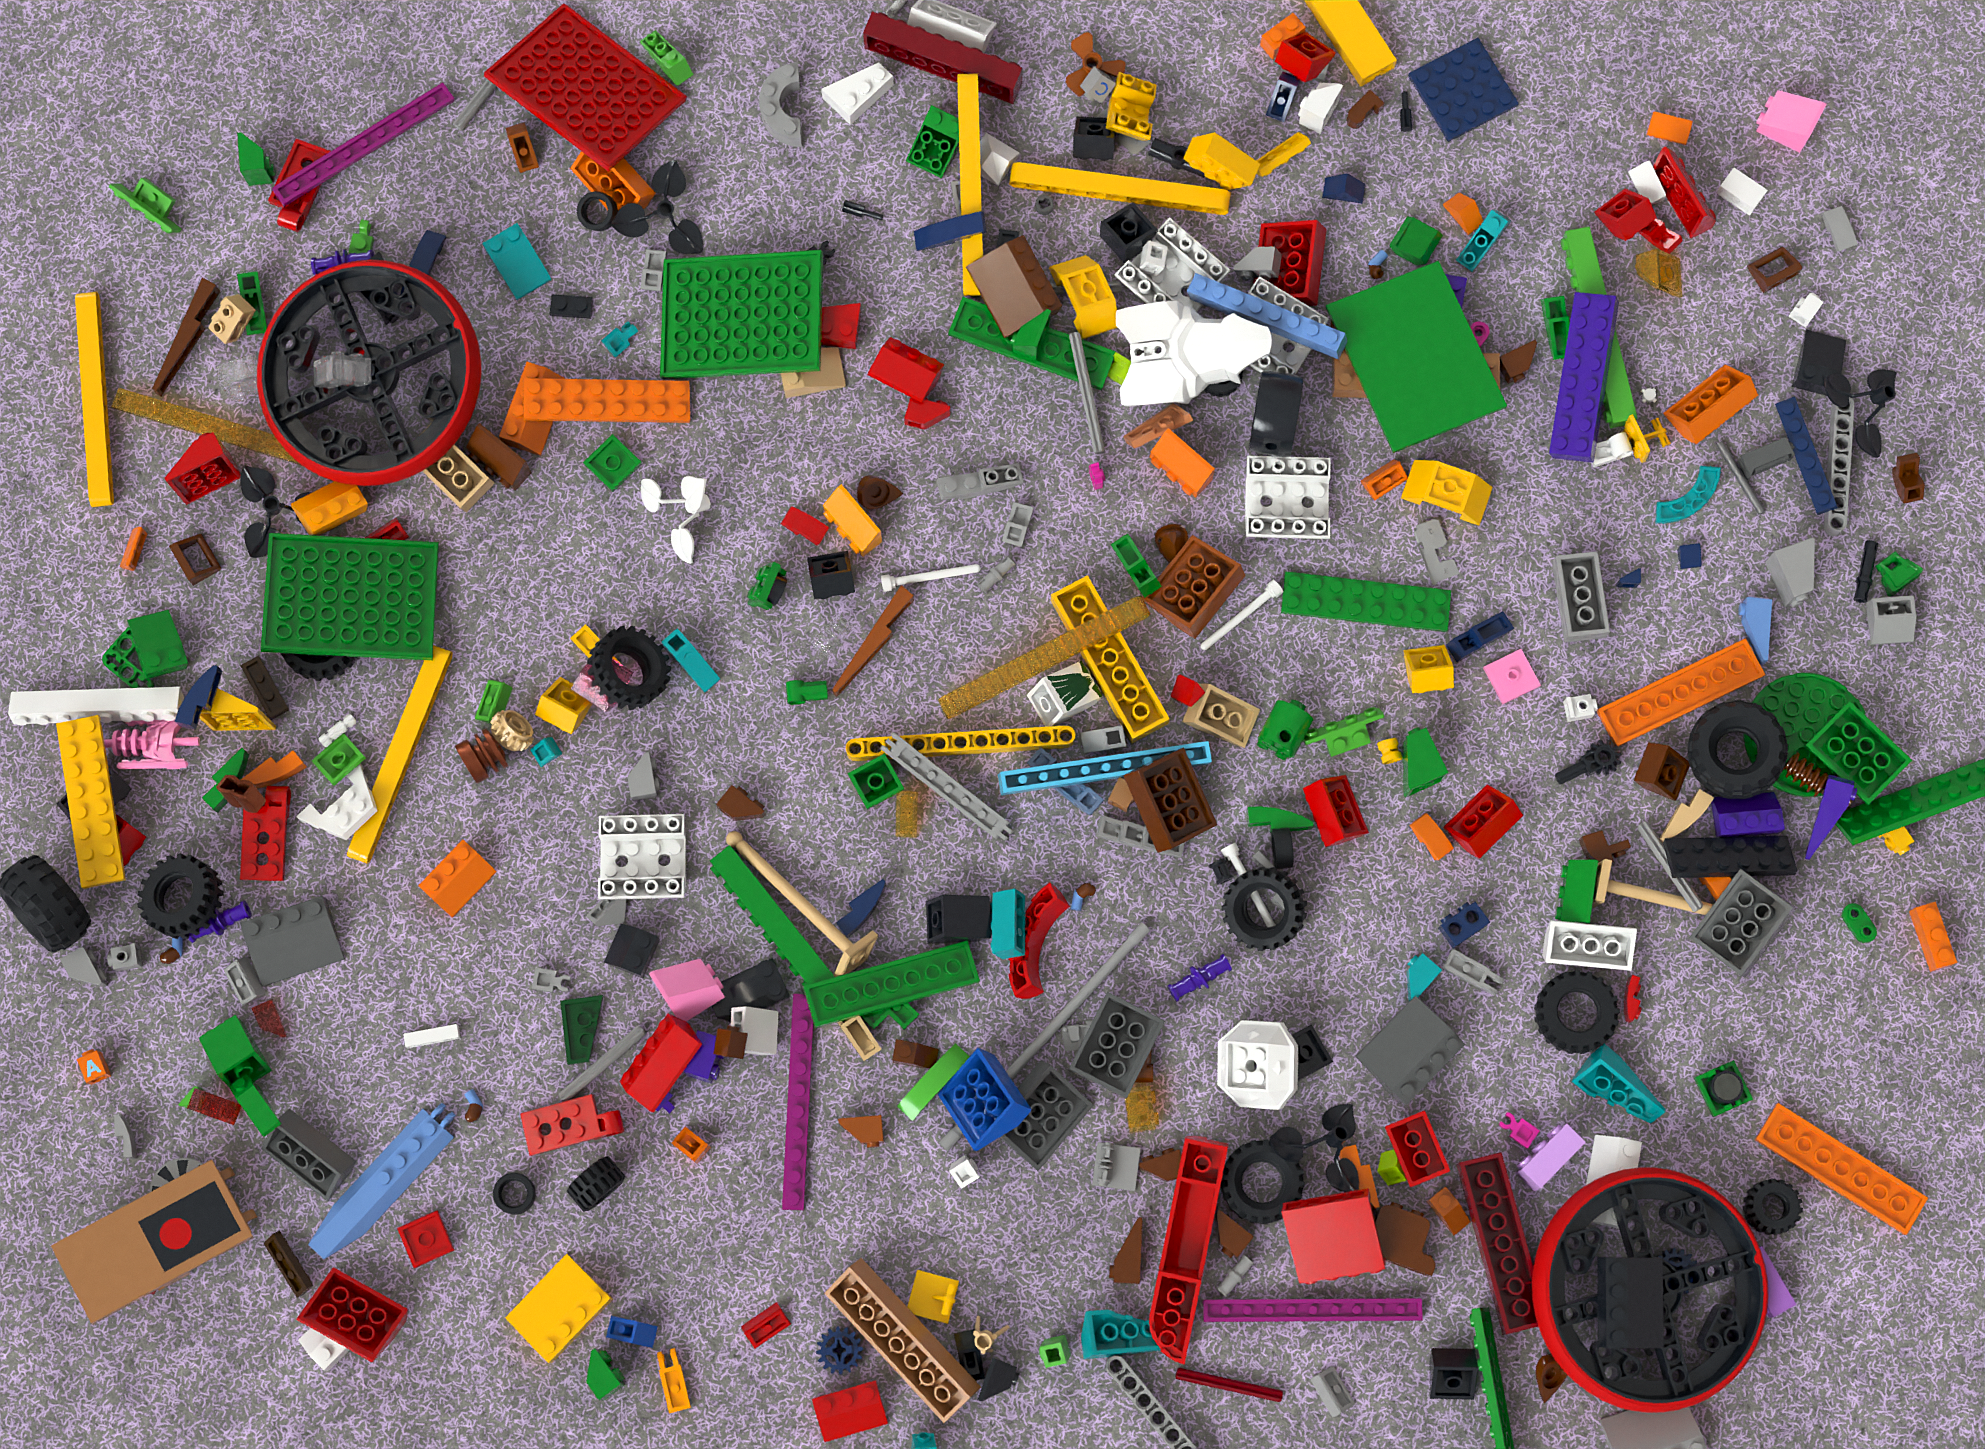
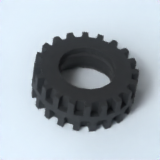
M620 626L617 630H611L595 644V647L589 653L592 656L587 660V664L592 665V668L588 670V675H593L595 679L591 682L593 687L598 686L601 690L598 694L600 696L605 694L608 697L607 702L609 704H612L614 701L617 702L620 709H623L626 705H628L629 710H634L637 706L639 709L643 708L667 688L666 684L671 678L666 675L671 671V666L666 665V661L669 660L668 654L663 655L661 651L664 646L662 644L658 646L654 642L656 639L654 635L650 638L646 636V630L641 629L637 632L635 626H630L627 630L625 626ZM623 653L629 655L638 663L643 675L640 685L632 686L626 684L617 676L612 665V658L615 654Z
M280 653L294 672L299 673L306 679L313 678L316 681H321L322 678L332 680L334 675H343V670L347 667L351 668L353 666V659L358 658L330 655L326 658L316 659L309 657L307 654Z
M178 853L177 858L171 855L166 856V862L157 861V868L147 871L150 875L148 879H142L141 884L144 885L143 891H138L137 895L142 898V901L138 902L137 905L138 908L144 910L140 915L143 919L147 920L146 924L174 939H178L179 936L188 939L189 933L197 936L200 934L199 929L201 927L207 929L210 926L208 921L211 917L216 919L218 916L214 912L216 907L221 908L222 903L218 901L220 896H224V891L218 888V886L222 885V880L216 877L218 873L210 868L211 866L189 854L185 856L182 853ZM179 878H189L193 884L192 896L189 902L178 912L168 913L164 907V896L167 889Z
M1259 867L1240 875L1228 886L1229 890L1223 896L1225 904L1222 905L1221 911H1225L1223 922H1227L1230 927L1227 931L1229 934L1234 933L1236 935L1238 943L1244 942L1247 944L1246 948L1251 949L1254 947L1258 948V951H1264L1265 949L1274 950L1297 936L1298 931L1304 926L1302 924L1303 920L1307 917V913H1305L1307 900H1303V888L1299 890L1296 885L1298 881L1295 878L1293 880L1287 876L1289 873L1277 871L1275 867ZM1263 888L1277 893L1284 904V915L1280 923L1268 928L1254 923L1247 911V902L1250 895L1254 891Z
M1580 970L1566 971L1551 979L1538 994L1537 1003L1534 1006V1010H1536L1535 1023H1538V1031L1544 1035L1545 1041L1548 1044L1554 1045L1556 1050L1566 1051L1567 1054H1585L1605 1044L1615 1033L1614 1030L1618 1026L1619 1021L1617 1019L1620 1013V1008H1617L1618 998L1613 995L1611 991L1613 988L1603 982L1604 979L1602 977L1597 978L1589 971L1586 973L1580 972ZM1571 992H1580L1588 995L1597 1007L1595 1023L1585 1031L1568 1029L1562 1024L1558 1016L1560 1000Z
M1267 1139L1253 1140L1239 1146L1229 1156L1224 1165L1220 1185L1224 1201L1227 1202L1229 1209L1234 1211L1239 1218L1250 1221V1223L1268 1224L1281 1220L1283 1218L1281 1212L1283 1203L1298 1201L1302 1198L1305 1182L1303 1179L1304 1171L1299 1164L1300 1161L1289 1162L1282 1159L1275 1153L1270 1141ZM1253 1163H1269L1281 1175V1191L1276 1198L1269 1202H1256L1249 1198L1243 1190V1173Z

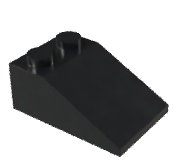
M1806 329L1791 387L1827 396L1824 381L1826 377L1833 373H1842L1846 340Z
M1312 1024L1291 1035L1298 1045V1082L1333 1062Z

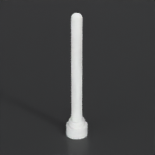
M978 564L895 578L889 574L882 575L883 592L892 591L898 585L977 573L981 567Z
M1275 580L1269 582L1263 594L1202 642L1201 649L1207 650L1268 599L1279 597L1283 593L1280 585Z
M1233 843L1222 849L1221 852L1224 858H1227L1228 861L1231 860L1240 876L1247 871L1238 857L1240 855L1238 852L1239 848L1236 843ZM1254 891L1250 896L1266 926H1275L1276 924L1258 891Z

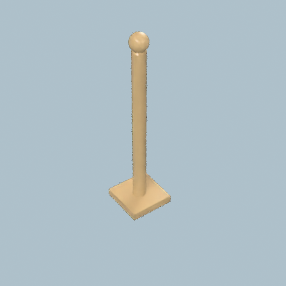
M732 831L727 834V845L736 848L754 868L844 952L834 973L835 977L852 972L868 960L878 938L876 932L872 930L853 944L743 840L739 832Z
M1604 859L1597 865L1592 908L1604 903L1606 892L1694 912L1682 896L1610 880L1612 860ZM1702 901L1703 907L1694 913L1706 915L1714 904Z

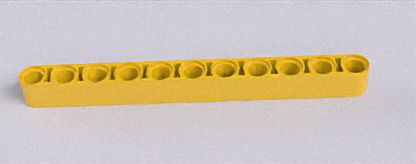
M957 74L961 216L982 211L978 74ZM982 234L973 235L971 238L962 240L963 296L981 295L966 266L983 257Z
M1021 162L1012 163L1009 185L1015 188L1128 203L1134 202L1136 204L1218 215L1228 214L1231 192L1224 189Z
M95 291L76 294L75 304L88 495L91 507L114 505L101 305L99 294Z
M433 645V661L424 660L371 791L378 811L354 833L347 857L367 864L371 861L451 662L452 651Z
M1050 726L903 735L900 737L911 746L916 742H922L925 746L922 750L918 751L925 757L1031 751L1039 750L1040 748L1044 750L1064 749L1074 744L1076 734L1070 726ZM1069 733L1072 738L1069 741H1063L1060 735ZM1042 734H1047L1051 739L1049 742L1043 743L1039 740V737ZM1025 735L1030 740L1026 744H1021L1018 738ZM892 736L854 738L847 742L846 753L852 761L873 760L885 753L882 750L879 753L872 752L871 747L873 745H884L890 750L891 746L885 741L890 739L895 743L897 740ZM999 737H1006L1009 742L1006 745H1000L997 739ZM979 738H984L988 743L981 747L976 744V741ZM963 739L967 744L963 748H958L955 742ZM940 740L946 745L942 749H937L934 747V743ZM859 746L861 748L860 753L852 754L850 752L851 747ZM885 753V755L887 756L888 759H893V758H891L888 754Z

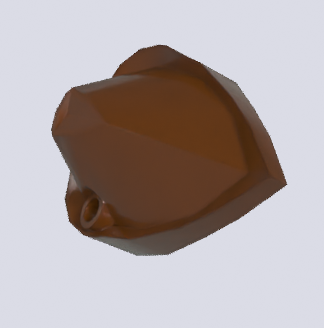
M874 475L863 477L857 488L858 503L871 510L881 508L904 494L890 482Z
M1168 524L1159 528L1155 534V545L1169 563L1188 541L1186 528L1180 524Z
M1552 1354L1542 1356L1536 1365V1380L1544 1403L1553 1396L1567 1377V1374L1562 1370Z

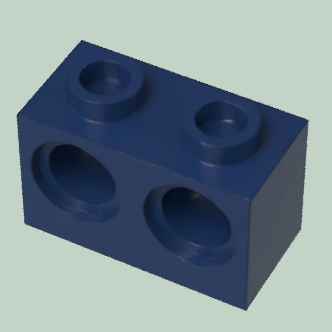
M1476 901L1471 905L1466 902L1458 908L1459 913L1454 916L1449 914L1440 920L1442 924L1438 929L1453 949L1490 923ZM1466 914H1475L1477 918L1476 922H1469L1466 918ZM1454 924L1458 926L1459 934H1452L1449 931V925Z

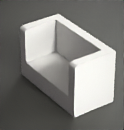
M1733 168L1716 193L1750 216L1768 190L1736 168Z

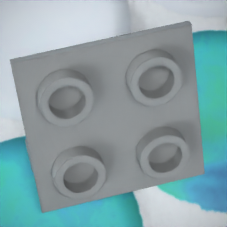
M1098 1142L1092 1185L1135 1191L1141 1148L1115 1145L1109 1142Z

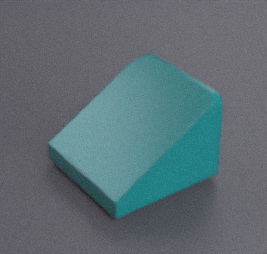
M553 737L543 738L530 749L540 767L563 754Z

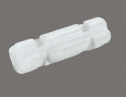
M347 714L342 722H337L327 731V734L324 733L319 737V741L324 747H328L333 739L336 740L348 730V727L351 728L356 724V720L351 714Z

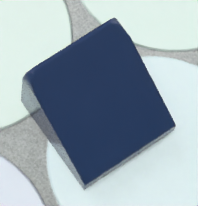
M1700 543L1679 546L1677 553L1680 569L1702 566Z
M1641 568L1620 578L1616 583V587L1637 588L1641 583Z

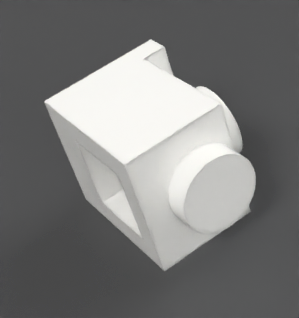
M1149 240L1142 248L1138 269L1157 276L1165 267L1168 246Z
M1809 293L1806 299L1802 297L1789 317L1806 328L1823 304V301L1816 294Z
M1591 694L1566 697L1563 701L1567 722L1592 718L1595 715L1594 711L1598 709L1596 699H1592ZM1579 703H1584L1586 709H1581Z
M966 1155L951 1163L949 1172L961 1189L980 1177L977 1172L978 1167L973 1159L969 1160Z

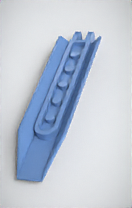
M443 1103L438 1105L431 1115L422 1109L332 1206L308 1244L323 1259L363 1236L454 1138L445 1129L456 1116L453 1112L446 1115L440 1124L435 1120L445 1110L446 1106Z

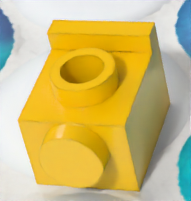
M1905 827L1878 836L1879 838L1883 836L1887 848L1891 851L1893 850L1895 854L1898 852L1899 855L1910 850L1909 845L1914 842Z

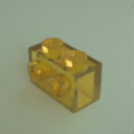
M1150 1086L1132 1088L1128 1097L1124 1098L1129 1134L1155 1131V1125H1159L1158 1112H1153V1104L1156 1103L1155 1091H1151Z

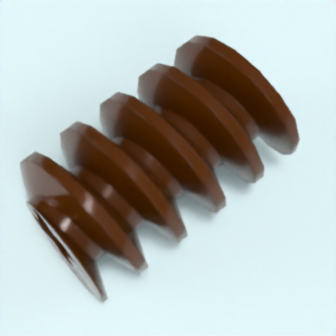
M1797 752L1789 758L1784 766L1783 771L1787 770L1785 777L1787 778L1793 774L1792 782L1800 779L1799 787L1807 784L1806 792L1814 789L1813 797H1816L1826 785L1828 773L1825 772L1820 775L1821 768L1818 767L1813 770L1814 763L1812 762L1805 765L1807 759L1804 757L1798 760L1800 754Z

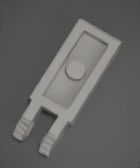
M1455 949L1451 950L1442 969L1493 996H1496L1498 991L1484 983L1486 977L1498 984H1502L1504 981L1502 977L1491 972V969Z

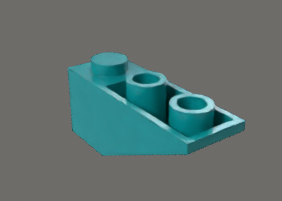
M1492 209L1456 261L1473 272L1503 234L1511 220L1496 209Z
M678 628L662 641L664 649L704 693L721 680Z

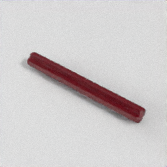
M1177 1368L1175 1378L1177 1380L1281 1402L1283 1398L1282 1390L1184 1368Z

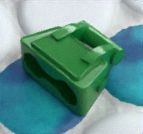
M1893 552L1875 565L1882 576L1881 582L1888 597L1894 596L1917 579L1923 572L1922 567L1909 559L1902 558L1897 552ZM1894 563L1896 566L1890 570L1888 566Z

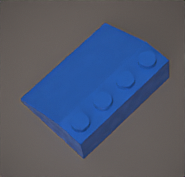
M980 1048L973 1052L937 1094L974 1151L980 1150L1019 1126L1032 1111L996 1056Z

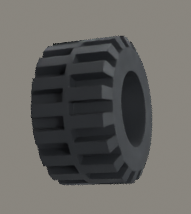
M609 1156L602 1157L584 1170L569 1185L567 1193L581 1210L586 1212L611 1195L623 1183L625 1175Z
M1769 1179L1753 1185V1188L1747 1191L1748 1195L1743 1200V1202H1746L1745 1206H1743V1211H1746L1747 1214L1744 1215L1745 1219H1749L1751 1222L1749 1225L1756 1227V1231L1759 1233L1764 1232L1765 1235H1777L1787 1232L1789 1229L1796 1226L1795 1223L1801 1219L1799 1214L1803 1212V1208L1800 1207V1204L1803 1202L1802 1198L1798 1199L1797 1195L1799 1192L1792 1189L1793 1185L1790 1183L1786 1184L1781 1179ZM1768 1194L1776 1195L1783 1203V1214L1777 1220L1767 1217L1762 1209V1201Z

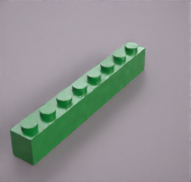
M730 845L710 860L712 864L710 870L717 878L720 876L723 878L725 889L730 895L733 892L739 898L736 900L737 904L743 911L747 909L750 912L751 916L749 919L756 927L759 925L765 931L762 933L769 944L774 942L778 947L775 950L782 960L786 958L791 965L788 968L795 977L801 976L804 980L801 983L803 986L835 977Z

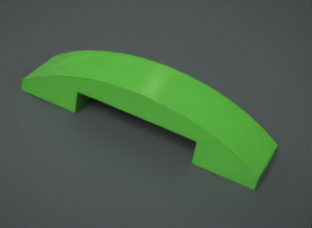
M955 1043L916 1083L897 1107L913 1121L970 1056Z

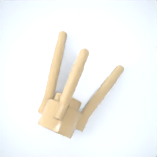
M977 1316L975 1331L973 1332L974 1336H976L975 1345L981 1350L982 1354L986 1352L992 1353L993 1349L990 1347L995 1339L1010 1327L1006 1325L995 1333L989 1330L980 1331L981 1318Z

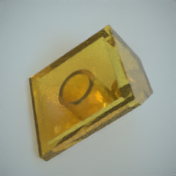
M1653 249L1636 255L1635 268L1638 276L1655 289L1678 298L1682 297L1680 258L1659 249Z

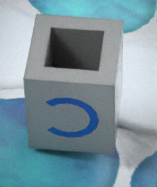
M1094 66L1080 87L1085 91L1084 96L1089 100L1094 101L1096 99L1102 103L1116 83L1108 74Z

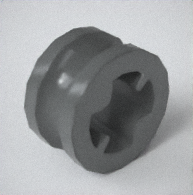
M1041 195L1036 199L1035 208L1040 215H1048L1052 212L1054 205L1052 198L1048 195ZM1047 201L1049 207L1042 209L1041 204Z

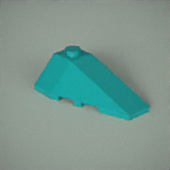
M1111 1310L1085 1312L1081 1334L1084 1360L1160 1351L1161 1348L1152 1338L1149 1320L1144 1321L1133 1318L1130 1315L1114 1313Z

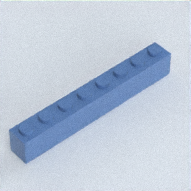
M1195 273L1187 290L1190 300L1227 315L1235 313L1245 320L1268 327L1270 332L1338 360L1347 343L1346 333L1197 273Z

